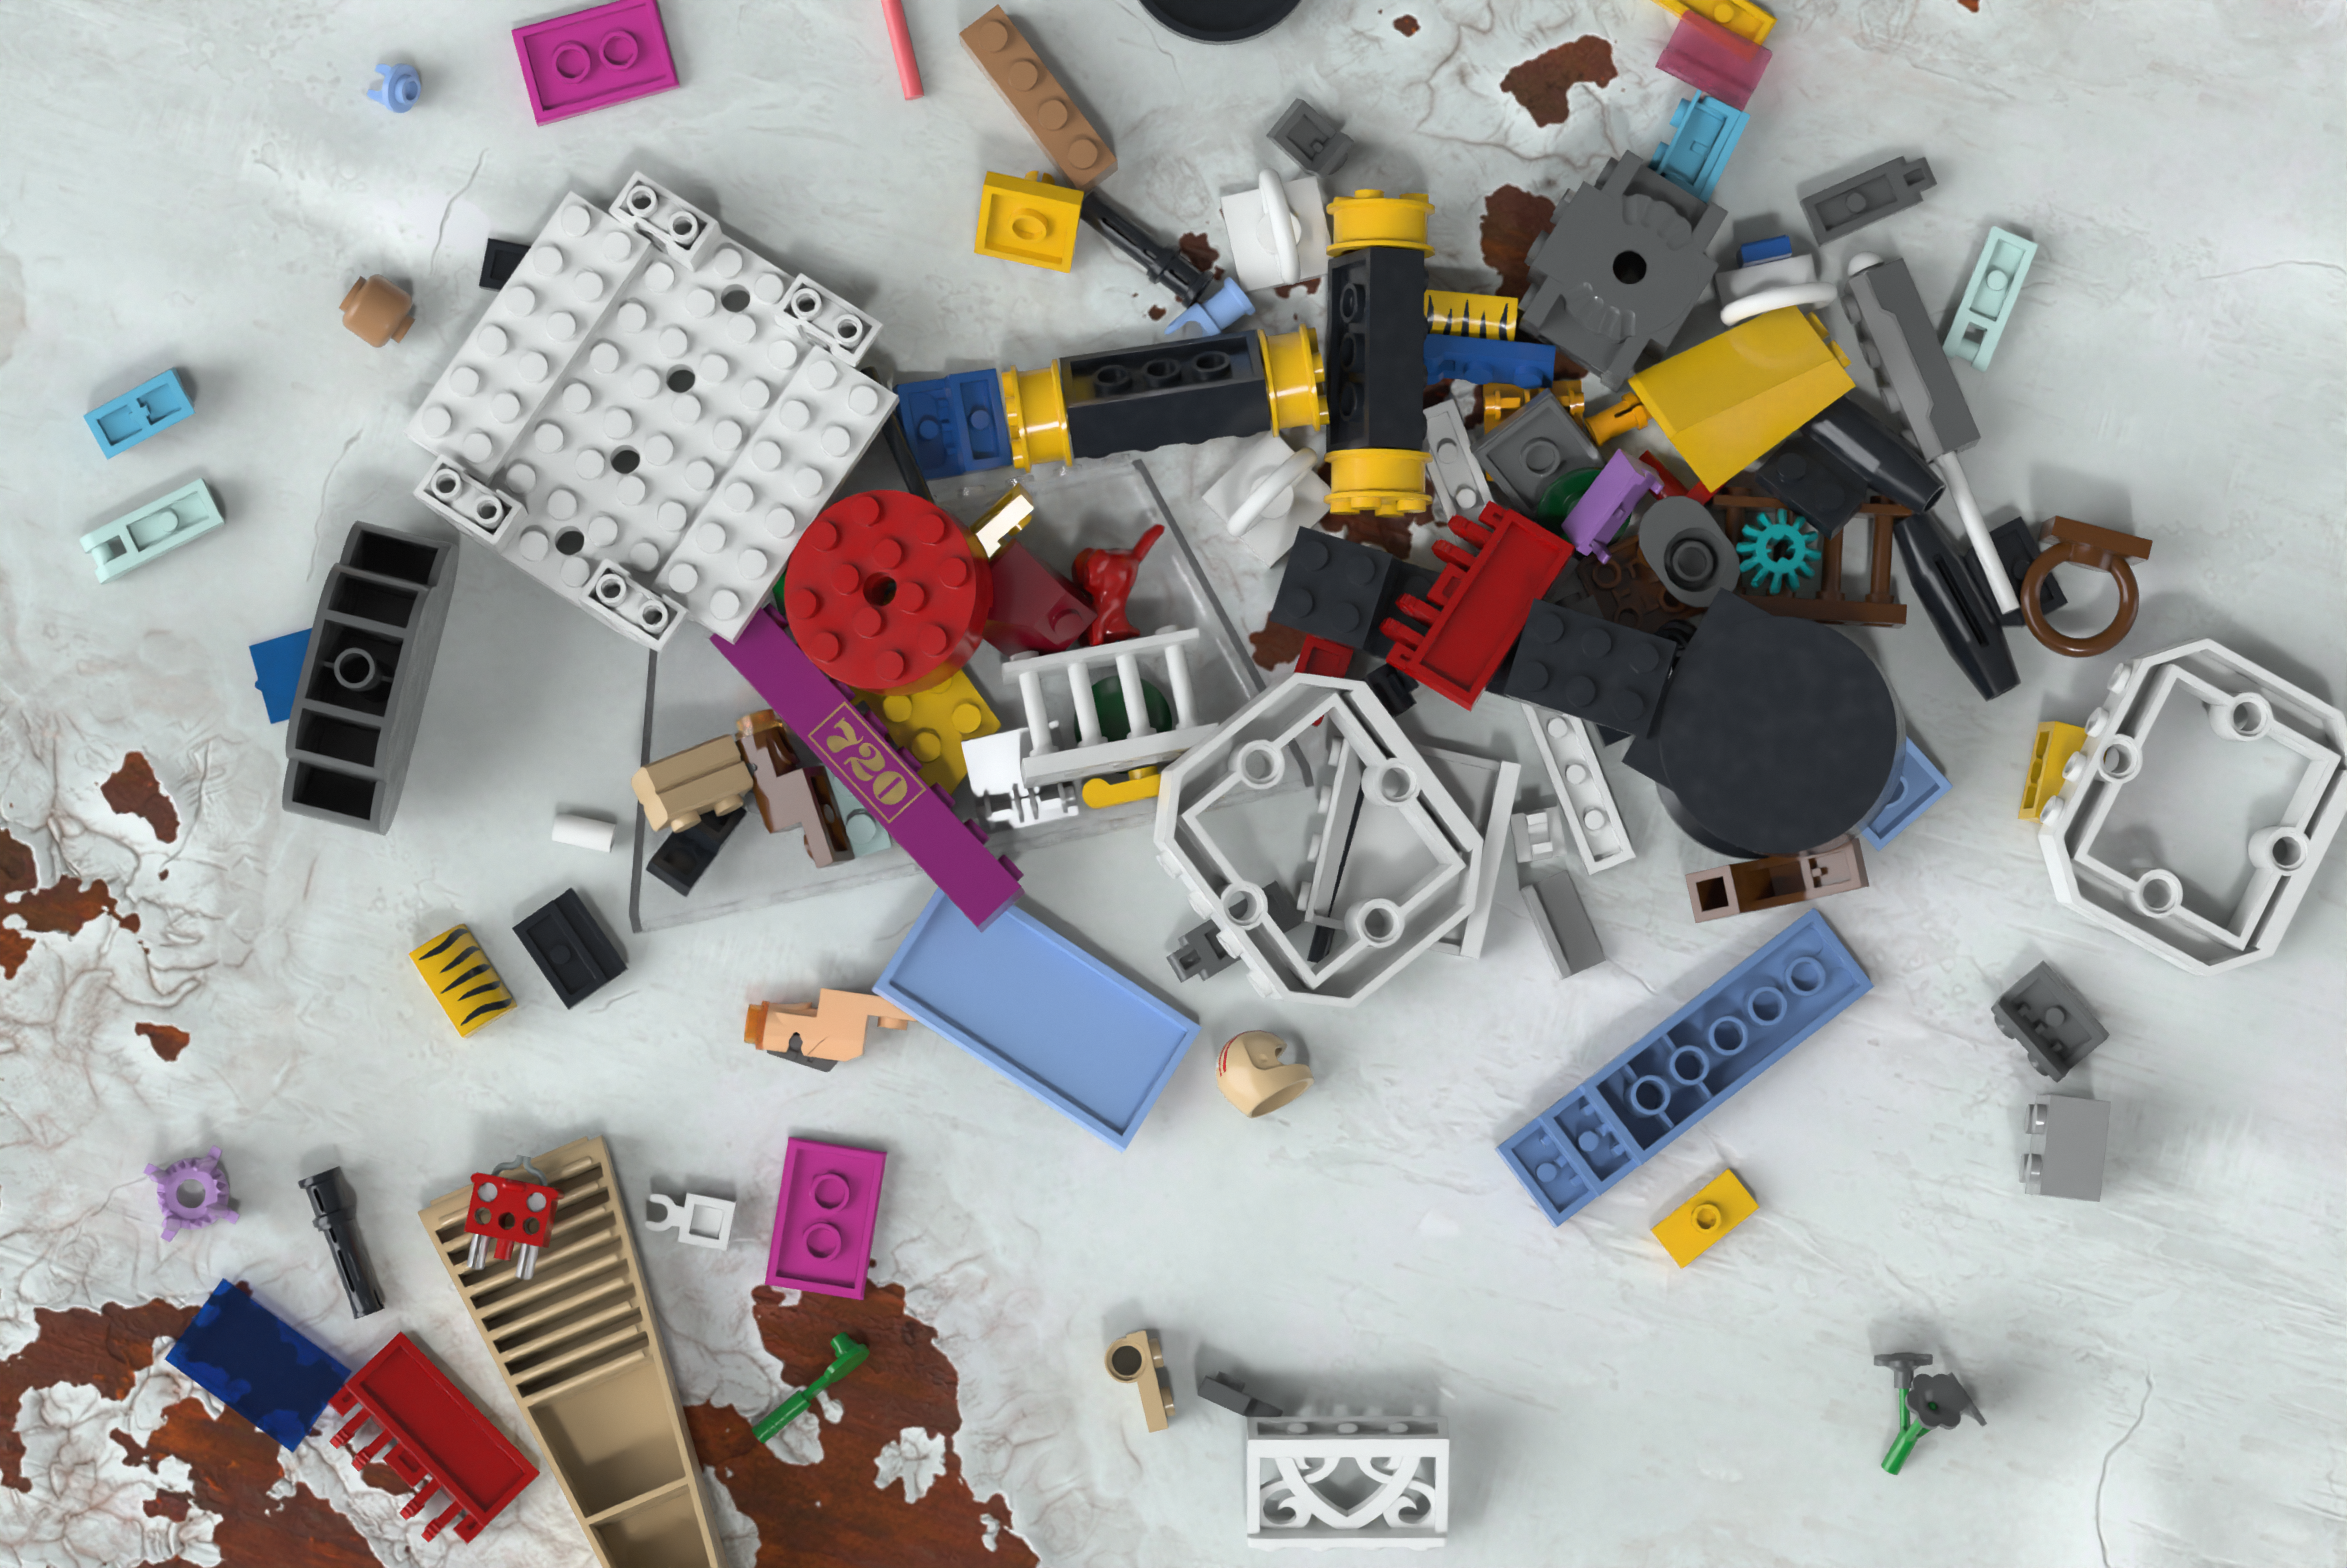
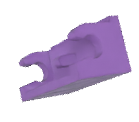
M1619 448L1561 525L1576 550L1586 556L1593 551L1600 562L1606 564L1612 556L1606 545L1650 487L1656 494H1659L1665 486L1658 476L1659 472Z

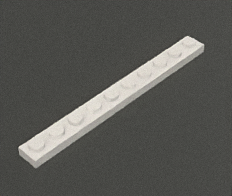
M1453 398L1424 409L1423 413L1427 419V434L1423 440V449L1419 451L1433 455V462L1425 464V467L1447 522H1449L1452 515L1458 514L1493 533L1494 529L1478 521V517L1488 501L1494 502L1479 462L1471 453L1469 448L1471 442ZM1452 532L1457 547L1477 558L1481 550ZM1520 703L1588 876L1635 858L1636 856L1581 719L1564 713L1563 715H1558Z

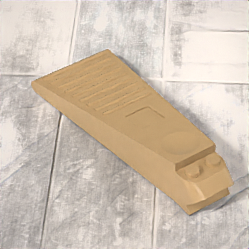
M603 1135L588 1140V1137L585 1136L531 1159V1165L545 1174L547 1186L561 1189L565 1194L564 1198L558 1201L549 1248L539 1247L531 1280H524V1277L519 1279L515 1276L522 1243L518 1242L514 1243L511 1261L494 1258L498 1238L490 1237L484 1269L476 1270L467 1266L473 1233L465 1232L464 1229L474 1183L431 1200V1206L418 1211V1215L602 1568H729ZM523 1163L516 1169L504 1170L499 1174V1177L540 1184L539 1178L528 1173ZM485 1209L481 1214V1220L484 1224L488 1223L491 1219V1213L488 1209ZM512 1213L505 1219L508 1229L515 1225V1217ZM536 1218L529 1225L531 1233L535 1234L540 1228L539 1221Z

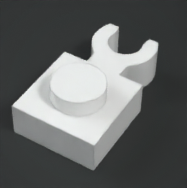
M687 1193L685 1205L679 1206L672 1197L666 1194L651 1195L650 1201L664 1204L668 1214L662 1222L646 1220V1228L660 1232L666 1231L673 1226L680 1227L677 1242L728 1251L737 1202Z

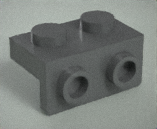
M2044 960L2004 992L1991 1007V1011L1995 1015L1994 1021L2001 1032L2010 1039L2016 1038L2029 1052L2027 1057L2031 1065L2041 1075H2049L2056 1083L2062 1080L2071 1068L2102 1044L2110 1035Z

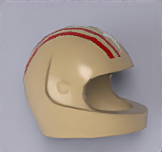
M1262 1030L1245 1031L1231 1038L1219 1052L1216 1061L1218 1089L1228 1102L1251 1119L1271 1113L1290 1103L1307 1091L1315 1079L1308 1065H1284L1280 1063L1277 1059L1286 1050L1287 1043L1279 1036Z

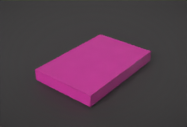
M619 0L511 30L538 127L680 88L656 0Z
M794 1137L788 1138L765 1285L864 1300L888 1152Z

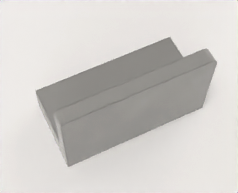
M1566 870L1520 890L1559 981L1606 961Z

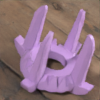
M213 1145L206 1157L202 1159L197 1157L181 1159L173 1163L165 1171L150 1163L146 1166L143 1173L147 1174L151 1181L158 1183L157 1201L162 1214L166 1217L162 1222V1227L165 1229L161 1238L171 1242L180 1228L188 1230L203 1229L216 1222L220 1217L233 1224L238 1220L240 1215L227 1207L229 1199L228 1183L223 1172L216 1166L221 1157L222 1149ZM188 1179L198 1180L205 1188V1199L196 1208L185 1207L178 1198L180 1185Z

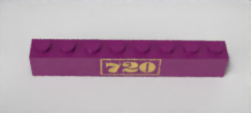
M770 603L763 609L761 607L758 609L735 645L714 633L709 640L981 933L1026 893L1018 883L1024 874L1005 854L996 859L984 847L990 840L986 833L971 818L962 823L950 810L957 804L955 800L937 781L930 788L917 775L923 766L904 746L895 751L884 740L883 737L890 731L870 710L862 716L850 703L856 696L845 683L834 678L828 680L816 665L808 659L798 643L795 644L784 633L783 630L789 623Z

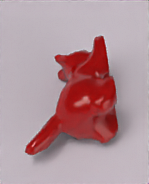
M1156 524L1146 530L1133 549H1094L1088 547L1077 554L1071 566L1073 583L1084 592L1086 599L1098 614V617L1078 637L1080 647H1094L1121 642L1141 635L1140 630L1129 623L1125 607L1128 596L1136 581L1139 565L1154 543L1164 533L1165 526Z

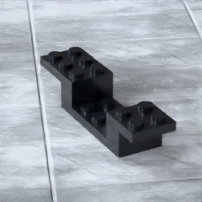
M1299 526L1269 621L1318 636L1326 641L1354 651L1386 660L1395 642L1382 634L1379 626L1384 619L1391 618L1425 637L1429 628L1405 615L1398 609L1395 602L1400 594L1406 593L1415 596L1416 599H1420L1441 612L1443 610L1441 607L1426 599L1427 594L1441 573L1404 562L1395 555ZM1534 598L1522 634L1492 678L1485 692L1558 715H1563L1564 713L1649 740L1679 643Z

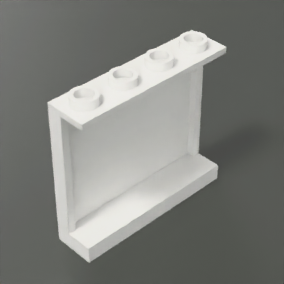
M1334 736L1328 765L1337 766L1333 786L1323 784L1317 813L1326 815L1323 834L1313 832L1307 857L1308 862L1316 863L1312 882L1302 881L1296 910L1305 911L1303 921L1305 923L1346 931L1344 918L1353 902L1361 898L1371 897L1385 898L1394 902L1440 865V863L1398 807H1380L1372 804L1364 796L1330 917H1328L1362 774L1367 768L1345 737ZM1411 743L1484 840L1475 911L1428 949L1478 960L1482 951L1522 764L1503 760L1498 762ZM1389 769L1383 776L1382 787L1389 796H1393L1399 791L1401 782L1398 773L1393 769ZM1373 909L1366 916L1365 927L1370 935L1375 936L1379 934L1384 925L1383 916L1377 909Z

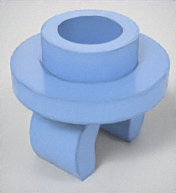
M402 63L396 64L393 67L386 64L376 65L375 71L385 76L382 90L368 89L367 96L385 105L392 112L405 113L410 110L418 100L421 92V84L415 68Z

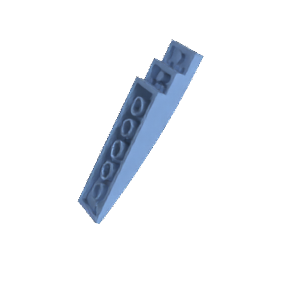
M1814 907L1497 1146L1495 1151L1551 1225L1557 1228L1638 1166L1643 1165L1875 986Z

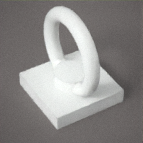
M1265 168L1259 175V189L1220 197L1239 286L1245 295L1328 276V260L1334 259V257L1326 254V247L1332 244L1316 176L1282 183L1275 169Z
M1811 254L1717 273L1713 276L1721 310L1720 317L1724 323L1725 332L1771 310L1796 305L1803 316L1813 311L1828 331L1823 307L1835 301L1837 289L1829 282H1817ZM1830 336L1822 340L1825 345L1831 342Z
M1271 430L1201 497V500L1227 525V531L1231 536L1239 537L1271 569L1293 547L1299 526L1312 529L1330 511V505L1324 503L1323 498L1325 495L1331 494V488L1312 470L1317 462V454L1312 448H1302L1295 453L1280 436L1273 438Z

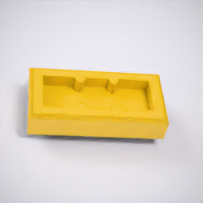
M1727 1168L1651 1228L1650 1231L1680 1269H1683L1760 1207L1731 1170Z

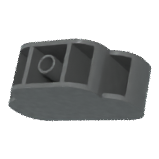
M358 520L351 527L340 562L332 566L321 593L292 705L285 747L286 757L289 761L282 794V808L284 811L383 836L388 833L402 795L454 590L459 559V549L455 544Z

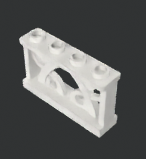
M1447 1416L1247 1417V1546L1269 1552L1280 1551L1286 1547H1309L1314 1551L1322 1552L1333 1550L1335 1547H1359L1365 1551H1379L1385 1547H1409L1416 1551H1428L1435 1547H1446L1448 1545L1450 1444ZM1340 1457H1355L1358 1466L1367 1476L1383 1483L1366 1500L1349 1510H1345L1328 1500L1311 1484L1327 1477L1338 1465ZM1390 1457L1387 1462L1383 1463V1467L1394 1470L1391 1472L1378 1468L1371 1462V1458ZM1421 1457H1435L1434 1485L1422 1478L1413 1476ZM1260 1458H1275L1282 1477L1267 1481L1260 1486ZM1305 1458H1324V1462L1317 1468L1305 1472L1301 1471V1469L1312 1468V1463L1306 1461ZM1289 1488L1291 1493L1284 1495L1280 1499L1278 1510L1283 1507H1291L1295 1510V1515H1267L1263 1509L1267 1498L1277 1491ZM1405 1488L1417 1490L1429 1499L1431 1508L1426 1515H1399V1510L1406 1506L1417 1510L1414 1498L1403 1492Z

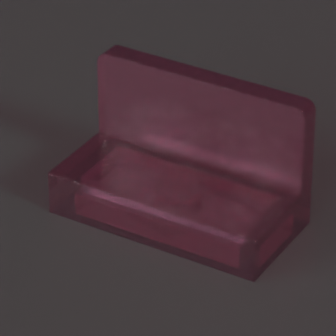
M1686 10L1668 45L1663 49L1655 67L1743 111L1748 105L1773 53L1770 49L1692 10Z

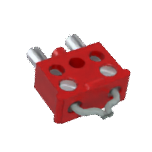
M517 1155L514 1162L498 1164L493 1169L491 1175L477 1172L470 1177L474 1187L464 1231L473 1233L467 1266L476 1270L484 1269L490 1237L498 1238L494 1258L511 1261L514 1243L518 1242L522 1243L515 1276L519 1279L524 1277V1280H531L539 1247L549 1248L558 1201L562 1200L565 1194L561 1189L547 1186L545 1174L531 1165V1157ZM523 1162L525 1170L537 1176L540 1184L499 1177V1174L503 1170L516 1169ZM485 1209H488L491 1213V1219L488 1223L484 1224L481 1220V1214ZM512 1213L515 1217V1225L508 1229L505 1219ZM536 1218L539 1221L540 1228L537 1233L532 1234L529 1225Z

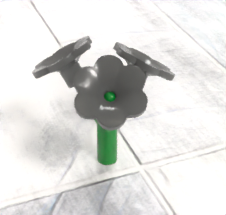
M1893 1353L1874 1356L1875 1366H1885L1894 1371V1388L1899 1389L1900 1432L1881 1463L1882 1468L1886 1472L1898 1475L1919 1438L1939 1426L1946 1430L1956 1428L1963 1414L1975 1419L1982 1427L1987 1424L1952 1372L1948 1375L1937 1374L1933 1378L1927 1374H1919L1914 1378L1915 1369L1920 1366L1933 1364L1932 1354ZM1910 1411L1917 1415L1912 1425H1910Z

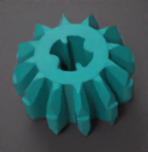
M1779 509L1775 517V525H1773L1769 516L1762 512L1757 516V524L1760 530L1752 525L1746 524L1741 532L1750 542L1738 543L1735 551L1740 555L1751 556L1750 559L1742 562L1739 567L1740 573H1747L1753 569L1758 572L1751 582L1752 587L1757 589L1764 579L1767 578L1770 579V594L1777 595L1781 588V580L1783 579L1787 588L1791 592H1795L1800 587L1797 575L1808 580L1814 576L1815 571L1806 562L1818 561L1821 558V551L1806 548V546L1813 543L1818 538V534L1816 531H1809L1803 535L1800 534L1799 530L1806 521L1803 516H1798L1792 526L1786 525L1787 512L1784 509ZM1779 542H1782L1788 547L1784 554L1790 555V560L1782 557L1776 563L1768 557L1772 549H1766V544L1775 547Z

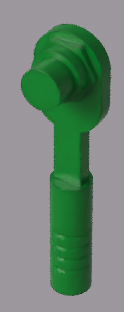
M842 1332L834 1337L830 1344L836 1351L835 1355L838 1359L826 1369L823 1376L802 1392L799 1389L768 1414V1416L752 1427L751 1430L762 1444L766 1443L812 1405L810 1401L831 1383L844 1378L859 1366L870 1353L865 1344H858L846 1332Z

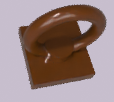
M2057 515L2042 522L2038 541L2053 546L2037 556L2024 576L2021 586L2020 603L2025 623L2032 635L2043 646L2057 654L2073 658H2087L2103 654L2114 648L2126 637L2136 620L2139 608V589L2130 566L2149 559L2153 541ZM2063 562L2092 571L2111 573L2117 583L2120 598L2117 614L2105 630L2094 636L2073 638L2063 635L2048 623L2042 612L2040 593L2043 582L2047 575Z

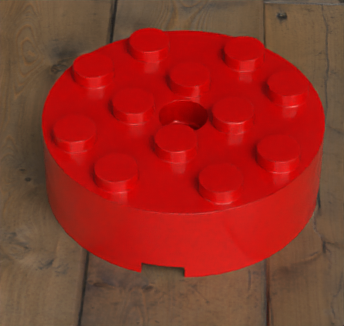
M897 490L866 491L846 497L830 506L808 526L799 539L790 558L785 578L784 599L786 615L791 631L801 650L814 665L828 676L866 692L884 696L916 694L932 689L954 676L978 649L984 638L981 635L987 621L989 607H993L991 569L985 552L976 536L959 518L949 511L907 492ZM896 583L897 590L894 599L884 606V593L889 587L888 584Z

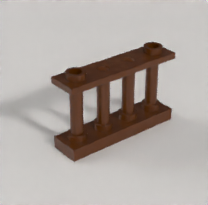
M1723 487L1722 495L1714 494L1709 501V510L1726 511L1725 535L1732 543L1734 549L1738 543L1744 542V535L1741 531L1745 526L1746 512L1774 513L1776 517L1778 510L1784 509L1787 512L1786 525L1792 526L1797 514L1777 498L1751 497L1752 489ZM1870 496V503H1863L1862 509L1853 517L1874 519L1870 594H1865V602L1845 601V593L1841 592L1844 527L1831 541L1823 535L1821 591L1816 592L1815 599L1796 598V591L1791 592L1783 579L1781 580V588L1777 595L1770 594L1769 588L1766 589V596L1746 595L1747 587L1742 586V573H1740L1732 593L1773 616L1797 617L1828 625L1900 629L1906 625L1907 604H1894L1895 596L1890 595L1894 520L1903 521L1911 517L1912 511L1885 496ZM1779 542L1773 547V561L1776 563L1782 557L1790 560V555L1784 554L1788 549L1784 543ZM1737 553L1740 565L1743 562V555ZM1704 607L1705 611L1703 617L1705 616L1709 607Z

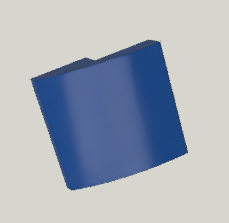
M996 368L949 374L941 379L897 384L892 388L893 393L898 395L900 400L895 407L897 418L926 482L980 473L1013 465Z

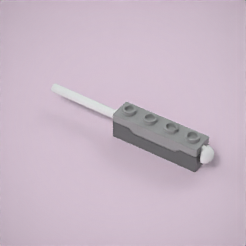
M1870 251L1860 252L1850 260L1848 265V276L1850 279L1844 288L1845 296L1840 298L1844 313L1851 325L1858 322L1865 338L1864 341L1860 342L1864 359L1871 370L1876 367L1878 368L1885 384L1879 387L1883 403L1889 414L1897 412L1904 428L1903 431L1899 432V436L1917 452L1928 466L1935 463L1942 471L2003 615L2020 608V604L1956 456L1960 452L1975 447L1981 439L1980 433L1904 259L1900 258L1883 265L1884 261L1878 254Z

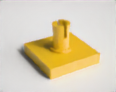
M1035 170L1029 171L1024 179L987 171L983 184L974 253L1070 274L1084 191L1056 186L1054 178L1045 172L1041 182H1037L1039 171Z

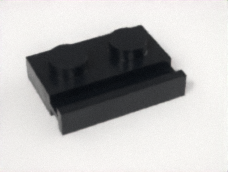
M572 887L512 928L568 1010L573 1009L609 984L613 979L629 970Z

